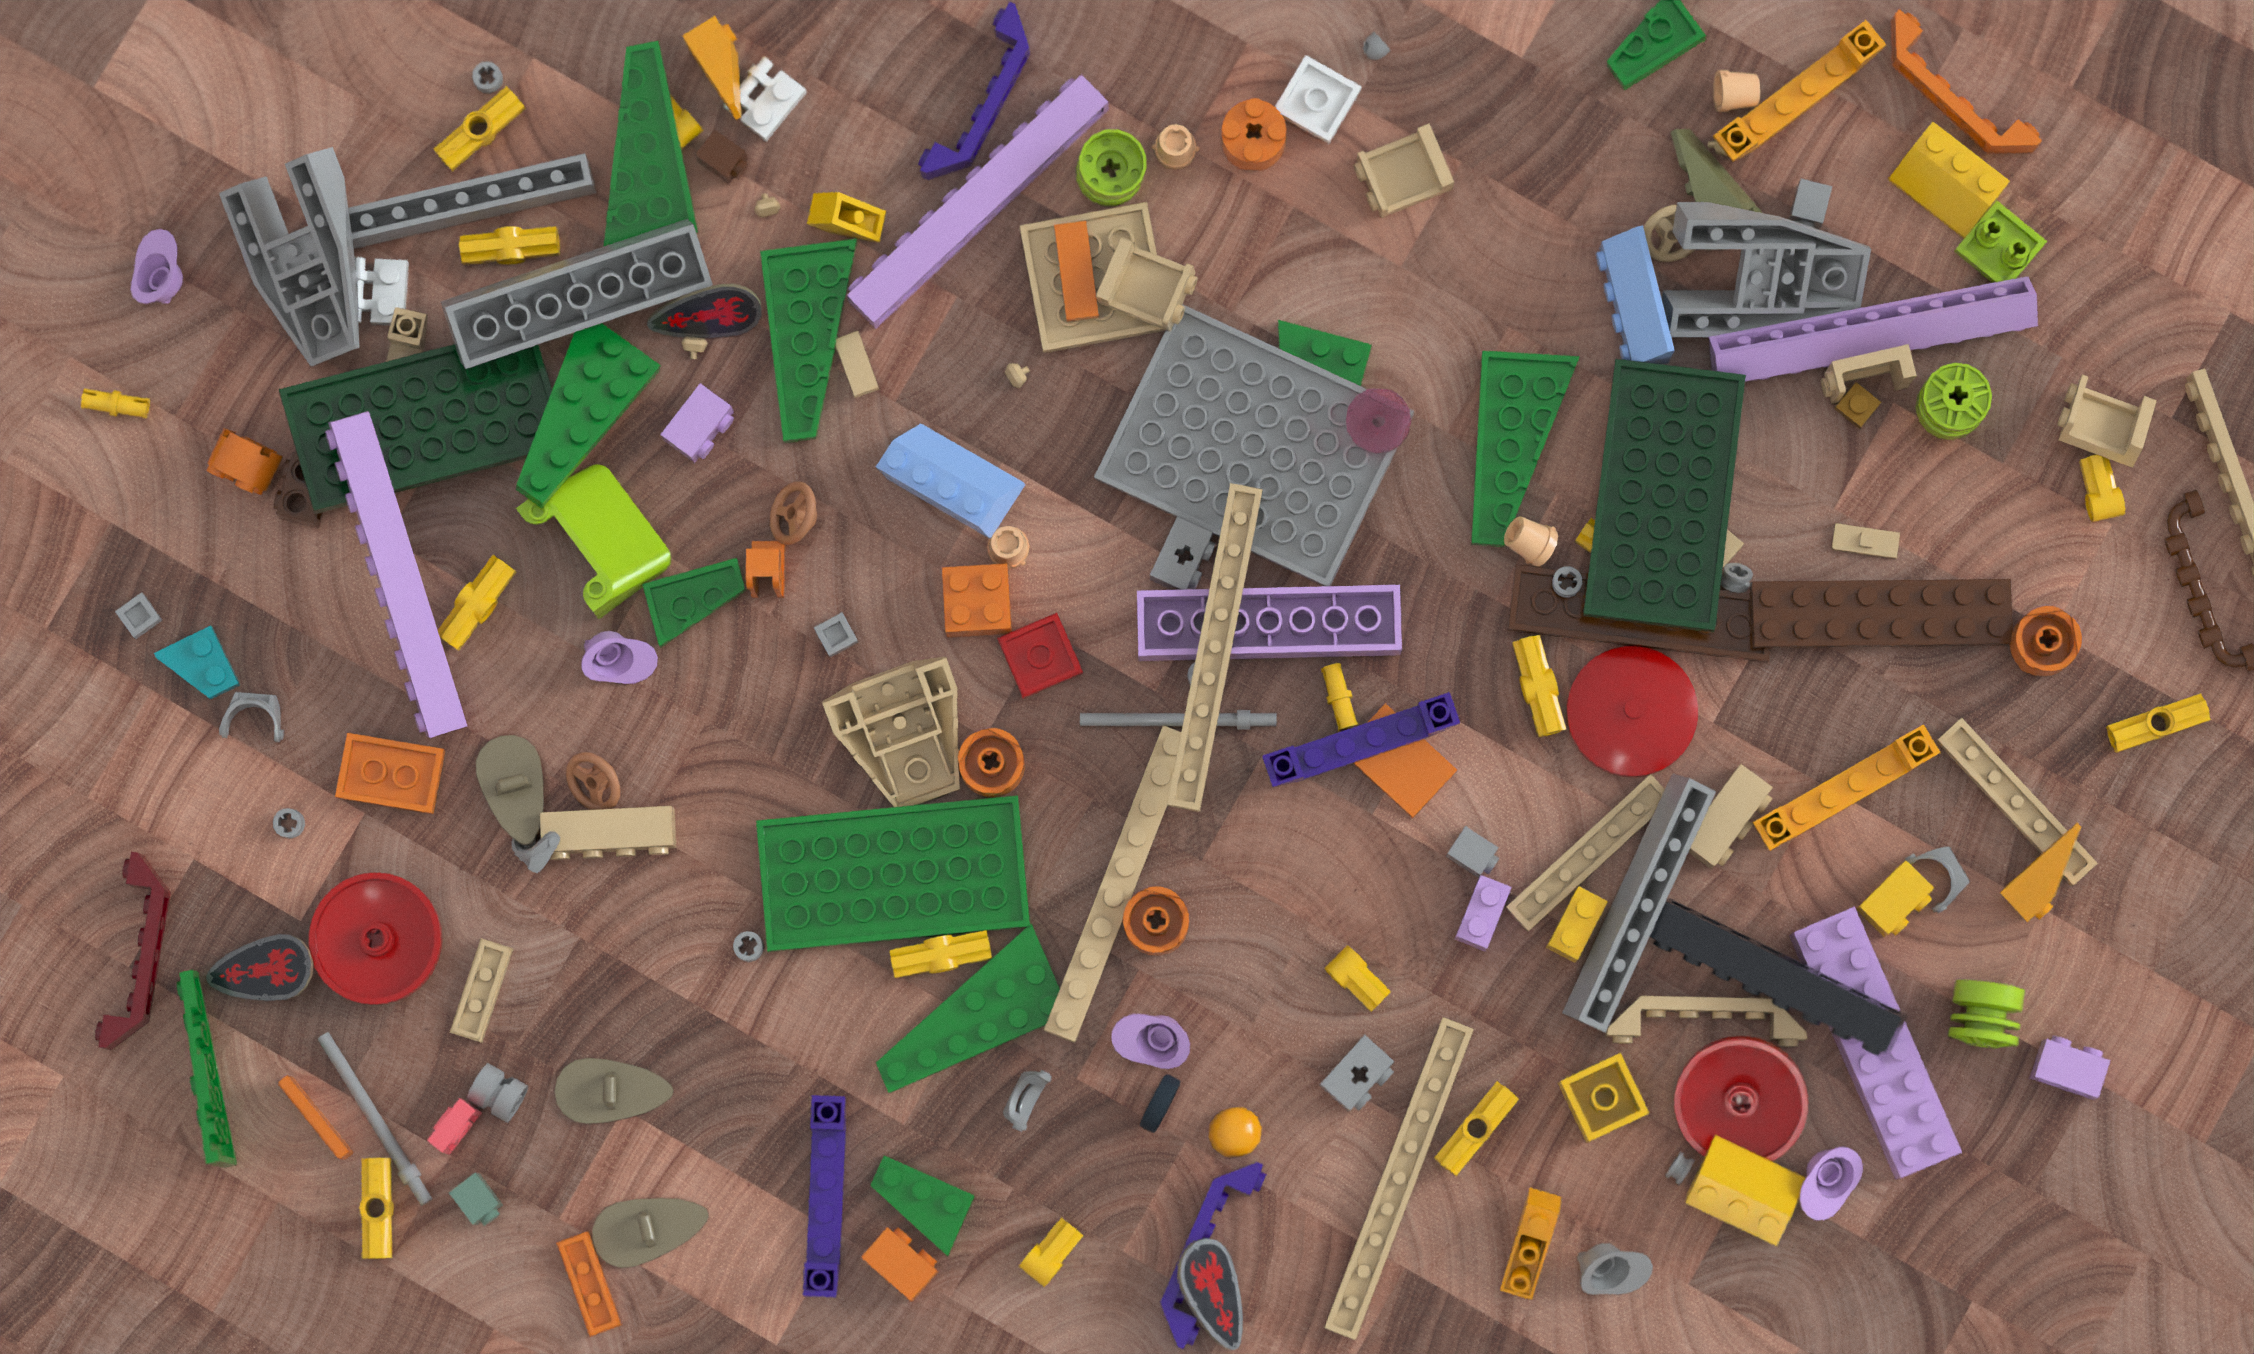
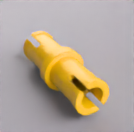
M84 388L81 398V409L109 412L110 416L116 417L118 414L147 419L150 408V398L122 395L121 391L116 390L113 393Z
M1335 663L1321 668V673H1323L1329 694L1326 697L1328 705H1332L1338 731L1341 732L1359 725L1350 700L1353 698L1352 692L1347 690L1341 663Z

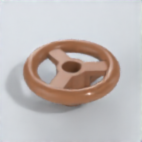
M796 481L786 485L781 489L773 502L770 512V529L774 538L781 544L792 545L799 542L816 523L815 495L807 484ZM796 491L801 492L794 503L789 504L787 507L783 506L790 494ZM780 516L785 517L789 524V535L783 534L780 529Z
M590 752L578 753L569 760L566 768V780L575 799L589 810L613 809L620 798V783L614 768L602 757ZM582 762H590L594 764V766L590 769H586L580 767L579 764ZM576 777L584 782L586 788L590 791L591 799L582 792ZM610 787V797L606 802H603V791Z

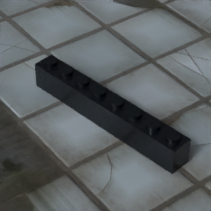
M1671 898L1666 900L1650 934V937L1655 939L1653 944L1658 948L1668 952L1675 949L1684 954L1683 959L1699 967L1703 963L1713 968L1712 974L1723 980L1730 981L1731 978L1743 983L1742 989L1756 996H1760L1762 992L1773 998L1771 1003L1787 1011H1790L1792 1007L1803 1013L1802 1019L1818 1026L1822 1022L1832 1027L1831 1033L1848 1041L1851 1037L1863 1042L1861 1047L1864 1050L1875 1055H1880L1881 1052L1888 1053L1892 1050L1908 1016Z

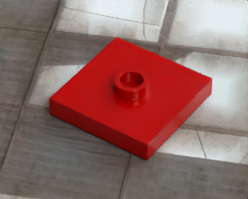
M1054 613L997 638L1023 699L1083 674L1058 613Z

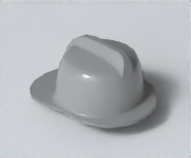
M1609 1243L1595 1245L1587 1252H1580L1577 1256L1582 1273L1580 1285L1587 1294L1630 1293L1643 1286L1652 1274L1653 1265L1650 1258L1645 1254L1623 1252Z

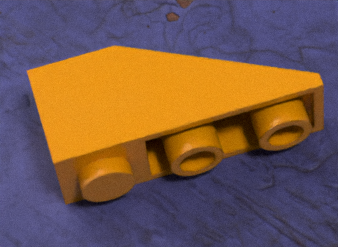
M1529 1188L1500 1291L1532 1300L1559 1216L1561 1196Z

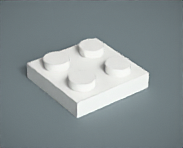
M1305 55L1275 107L1285 120L1330 144L1362 87Z

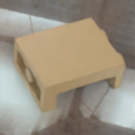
M1430 124L1417 128V133L1370 152H1358L1357 163L1353 164L1359 181H1366L1370 192L1366 193V197L1372 211L1378 210L1381 218L1453 190L1454 180Z
M1121 237L1098 289L1096 298L1098 303L1171 332L1174 323L1178 325L1184 315L1185 306H1182L1187 294L1192 295L1198 277L1195 276L1196 272L1193 265L1186 264V266L1137 248L1133 241Z
M1909 344L1832 361L1824 373L1825 378H1821L1824 396L1830 397L1831 404H1837L1846 393L1844 382L1888 372L1891 374L1895 391L1908 388L1917 376Z
M2082 374L2077 385L2071 383L2064 401L2069 403L2068 408H2063L2058 419L2057 426L2062 427L2058 440L2133 467L2143 449L2157 400L2144 396L2139 407L2085 388L2088 376Z

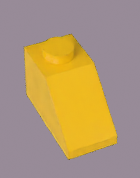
M840 192L813 193L807 224L831 234L880 242L886 211Z

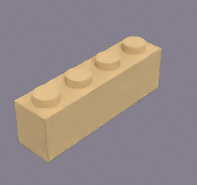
M672 806L540 813L541 839L550 831H555L560 836V842L551 855L550 860L570 859V854L583 853V858L585 859L602 858L603 852H616V857L636 856L635 850H649V855L668 854V849L676 848L675 809Z

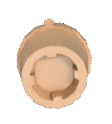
M1717 70L1713 84L1716 110L1718 112H1729L1734 109L1757 106L1760 99L1758 75Z
M1177 124L1164 128L1156 138L1155 144L1152 145V149L1155 150L1159 162L1166 168L1174 170L1188 166L1195 158L1196 152L1199 151L1193 135L1184 126Z
M1522 516L1515 518L1510 523L1504 536V544L1522 556L1527 565L1531 564L1535 567L1545 564L1551 557L1558 540V533L1554 526L1542 525Z
M1012 526L1000 527L994 532L987 544L988 555L994 564H1008L1009 569L1025 565L1030 548L1026 535L1020 529Z

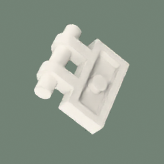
M763 57L757 66L753 64L747 71L749 75L740 85L741 106L747 110L740 120L763 140L767 141L807 91L782 70L779 71L774 79H771L766 73L774 64L766 57ZM759 83L765 90L754 102L748 95ZM724 104L723 107H724L727 111H729V109L727 108V106Z
M355 257L359 323H361L362 312H371L370 322L372 325L390 326L395 307L406 309L409 262L407 260L375 259L374 271H365L366 259ZM364 283H373L372 300L363 299Z

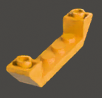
M1865 20L1841 38L1838 45L1743 118L1738 116L1713 135V138L1732 162L1755 151L1855 75L1886 46V43L1869 22Z
M1923 724L1793 801L1753 822V825L1767 849L1771 851L1907 774L1941 752Z

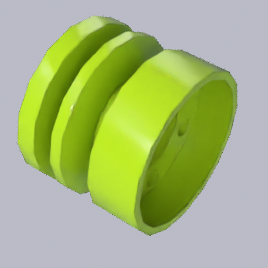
M1119 129L1103 130L1092 135L1083 145L1076 166V181L1081 192L1091 202L1102 206H1119L1128 202L1138 192L1147 168L1146 154L1141 143L1130 133ZM1106 165H1110L1112 170L1117 169L1114 177H1110L1109 173H1103Z
M1951 363L1941 366L1930 375L1917 395L1915 409L1919 422L1927 432L1940 439L1955 440L1966 437L1978 427L1991 408L1992 392L1988 380L1981 371L1969 364ZM1953 392H1956L1958 398H1963L1959 405H1956L1954 399H1949Z
M1955 980L1952 1002L1967 1009L1966 1013L1950 1015L1951 1021L1964 1024V1028L1950 1027L1948 1029V1037L1957 1039L1970 1046L1998 1049L2018 1046L2019 1038L2004 1034V1030H2020V1024L2006 1019L2007 1013L2022 1012L2025 990L1993 982Z

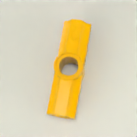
M506 86L478 111L469 113L465 117L463 124L433 150L453 172L479 148L491 144L496 134L526 108ZM486 123L487 130L483 134H472L474 125Z
M510 226L497 228L493 233L460 236L459 249L463 265L489 262L513 265L523 263L525 259L559 256L560 241L556 226L533 229Z
M492 555L475 580L469 582L458 594L454 602L455 607L438 629L439 637L459 651L478 624L484 623L491 615L498 603L497 598L516 574V571Z
M1540 635L1512 642L1521 674L1519 680L1526 704L1530 706L1538 738L1565 731L1566 727L1557 698L1559 696L1557 682L1552 668L1548 666Z
M2200 693L2107 725L2106 728L2110 744L2115 752L2118 753L2208 722L2211 719L2206 700ZM2153 715L2161 716L2166 724L2164 731H2157L2151 725Z
M987 930L952 937V935L924 940L922 944L889 950L895 978L925 972L930 974L946 972L959 968V965L992 959Z
M1496 1081L1434 1159L1454 1176H1457L1518 1102L1519 1098L1504 1085ZM1476 1119L1484 1123L1486 1129L1482 1137L1474 1138L1468 1133L1467 1126L1471 1120Z
M391 1158L361 1159L362 1201L359 1207L360 1214L362 1215V1259L392 1258V1215L394 1205L392 1202ZM375 1199H380L384 1203L385 1209L381 1216L374 1218L369 1212V1206Z

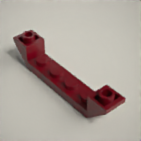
M132 851L130 859H125L123 878H126L127 885L151 889V893L145 896L143 904V914H147L145 927H141L138 934V947H141L140 959L135 960L132 970V979H135L136 983L134 993L130 992L127 1000V1012H131L130 1018L103 1015V1021H99L96 1026L95 1040L99 1041L98 1047L107 1050L114 1049L150 1021L171 895L170 890L146 857Z

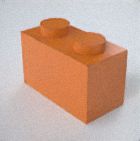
M887 1227L861 1258L913 1302L939 1272L934 1268L937 1261L924 1249L917 1253L910 1247L909 1243L912 1239L899 1227L894 1232Z

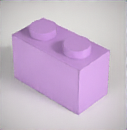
M700 383L661 433V436L665 442L695 463L699 457L704 459L710 453L714 446V443L711 441L717 433L721 432L723 434L734 420L731 416L734 411L731 405Z
M1480 875L1455 940L1486 951L1512 887Z
M2052 1036L2051 1040H2042L2030 1079L2092 1100L2099 1098L2110 1060L2102 1058L2103 1052L2086 1046L2081 1051L2070 1047L2071 1041L2058 1036Z

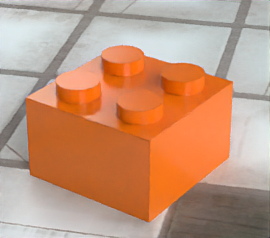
M1008 564L942 567L945 633L947 638L1002 635L1012 632Z

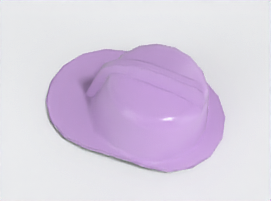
M162 229L153 230L143 238L138 246L131 282L132 296L139 303L148 304L158 301L166 304L180 290L183 275L180 267L176 264L177 243L169 231Z
M613 631L600 632L591 640H585V654L582 658L581 668L584 675L591 680L623 684L637 683L648 678L657 667V654L654 648L646 642L626 639Z
M1131 1014L1120 1019L1112 1030V1043L1115 1050L1122 1057L1134 1062L1171 1069L1185 1062L1190 1053V1041L1187 1033L1176 1020L1169 1016Z
M1837 1147L1818 1152L1811 1158L1807 1165V1177L1800 1190L1801 1208L1808 1217L1814 1220H1825L1832 1217L1841 1208L1862 1176V1160L1857 1152L1848 1147Z

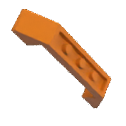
M1899 9L1891 20L1892 66L1987 154L2033 153L2042 142L2038 137L2039 132L2034 126L2028 122L2023 123L2018 119L2000 137L1997 134L1998 129L1988 119L1984 118L1982 120L1973 112V105L1962 96L1958 98L1949 90V83L1938 74L1934 76L1926 68L1927 64L1922 57L1914 52L1911 54L1907 51L1919 39L1923 30L1920 28L1921 24L1916 17L1908 12L1905 14Z

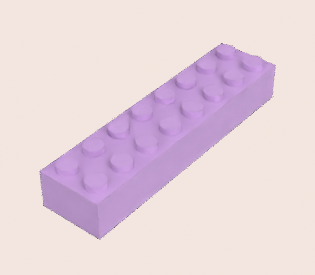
M1400 585L1243 588L1230 659L1400 655L1402 651ZM1209 589L1137 591L1139 661L1196 660Z
M1855 907L1789 935L1801 963L1900 1011ZM1904 1023L1892 1050L1888 1053L1881 1052L1880 1055L1864 1050L1861 1047L1863 1042L1851 1037L1848 1041L1832 1033L1895 1180L1962 1153L1906 1023Z

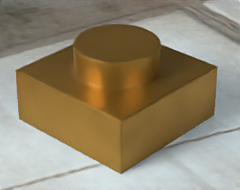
M1856 382L1834 409L1860 429L1881 402Z

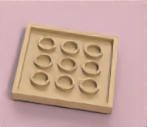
M1147 202L1020 226L1043 353L1166 331L1098 303V300L1099 318L1066 321L1054 225L1086 221L1095 291L1097 294L1121 237L1133 241L1135 247L1157 255Z

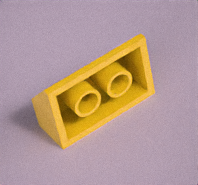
M1934 122L1929 125L1888 178L1892 184L1963 239L1975 227L2010 182Z
M1715 1135L1687 1191L1685 1203L1777 1246L1792 1216L1806 1177Z

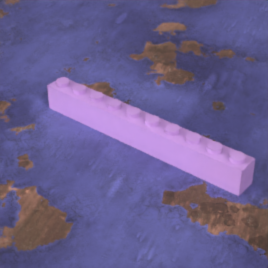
M1082 75L1076 80L1071 78L1065 82L1059 89L1061 94L1053 102L1050 100L1044 102L1035 113L1037 117L1029 124L1027 122L1022 123L1013 132L1012 136L1014 138L1006 146L1000 144L989 155L991 160L983 168L980 166L975 167L965 178L966 184L959 190L954 188L947 193L942 200L944 204L936 212L933 210L927 212L919 221L921 226L912 234L910 232L905 233L896 242L895 246L897 248L889 256L883 254L872 265L874 270L866 278L860 276L849 286L848 290L850 293L847 295L849 302L875 329L1109 110L1108 101Z
M2027 276L1710 336L1712 371L1746 375L1745 382L1756 379L1764 380L1772 376L1788 373L1795 374L1804 370L1829 367L1832 361L1909 344L1910 350L1927 349L1935 345L1958 343L1962 340L1978 337H1990L1994 334L2009 331H2022L2026 328L2038 326L2037 294Z
M366 411L329 422L330 430L325 431L330 449H337L340 461L335 463L340 481L346 480L350 493L345 494L346 502L350 513L356 512L360 522L359 525L355 526V530L360 544L366 543L370 556L365 557L370 576H377L380 587L375 589V594L380 608L386 606L390 619L384 620L390 639L396 637L399 650L394 651L399 669H406L409 681L404 683L409 701L415 700L419 713L414 714L420 733L425 731L427 737L431 738L466 727L467 723L370 413Z

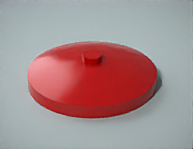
M1618 647L1605 651L1593 658L1577 675L1567 698V725L1574 744L1581 754L1594 766L1616 776L1644 777L1669 767L1687 749L1697 727L1698 702L1689 677L1670 657L1647 647Z
M364 873L348 878L336 885L319 903L312 917L309 929V950L319 976L337 994L351 1001L366 1005L394 1003L416 992L433 973L442 948L441 923L432 902L411 882L388 873Z
M1726 1037L1707 1044L1698 1050L1685 1064L1678 1078L1675 1090V1115L1685 1139L1703 1157H1705L1714 1136L1717 1135L1770 1161H1774L1795 1144L1803 1131L1808 1113V1091L1800 1069L1793 1059L1779 1047L1755 1037Z

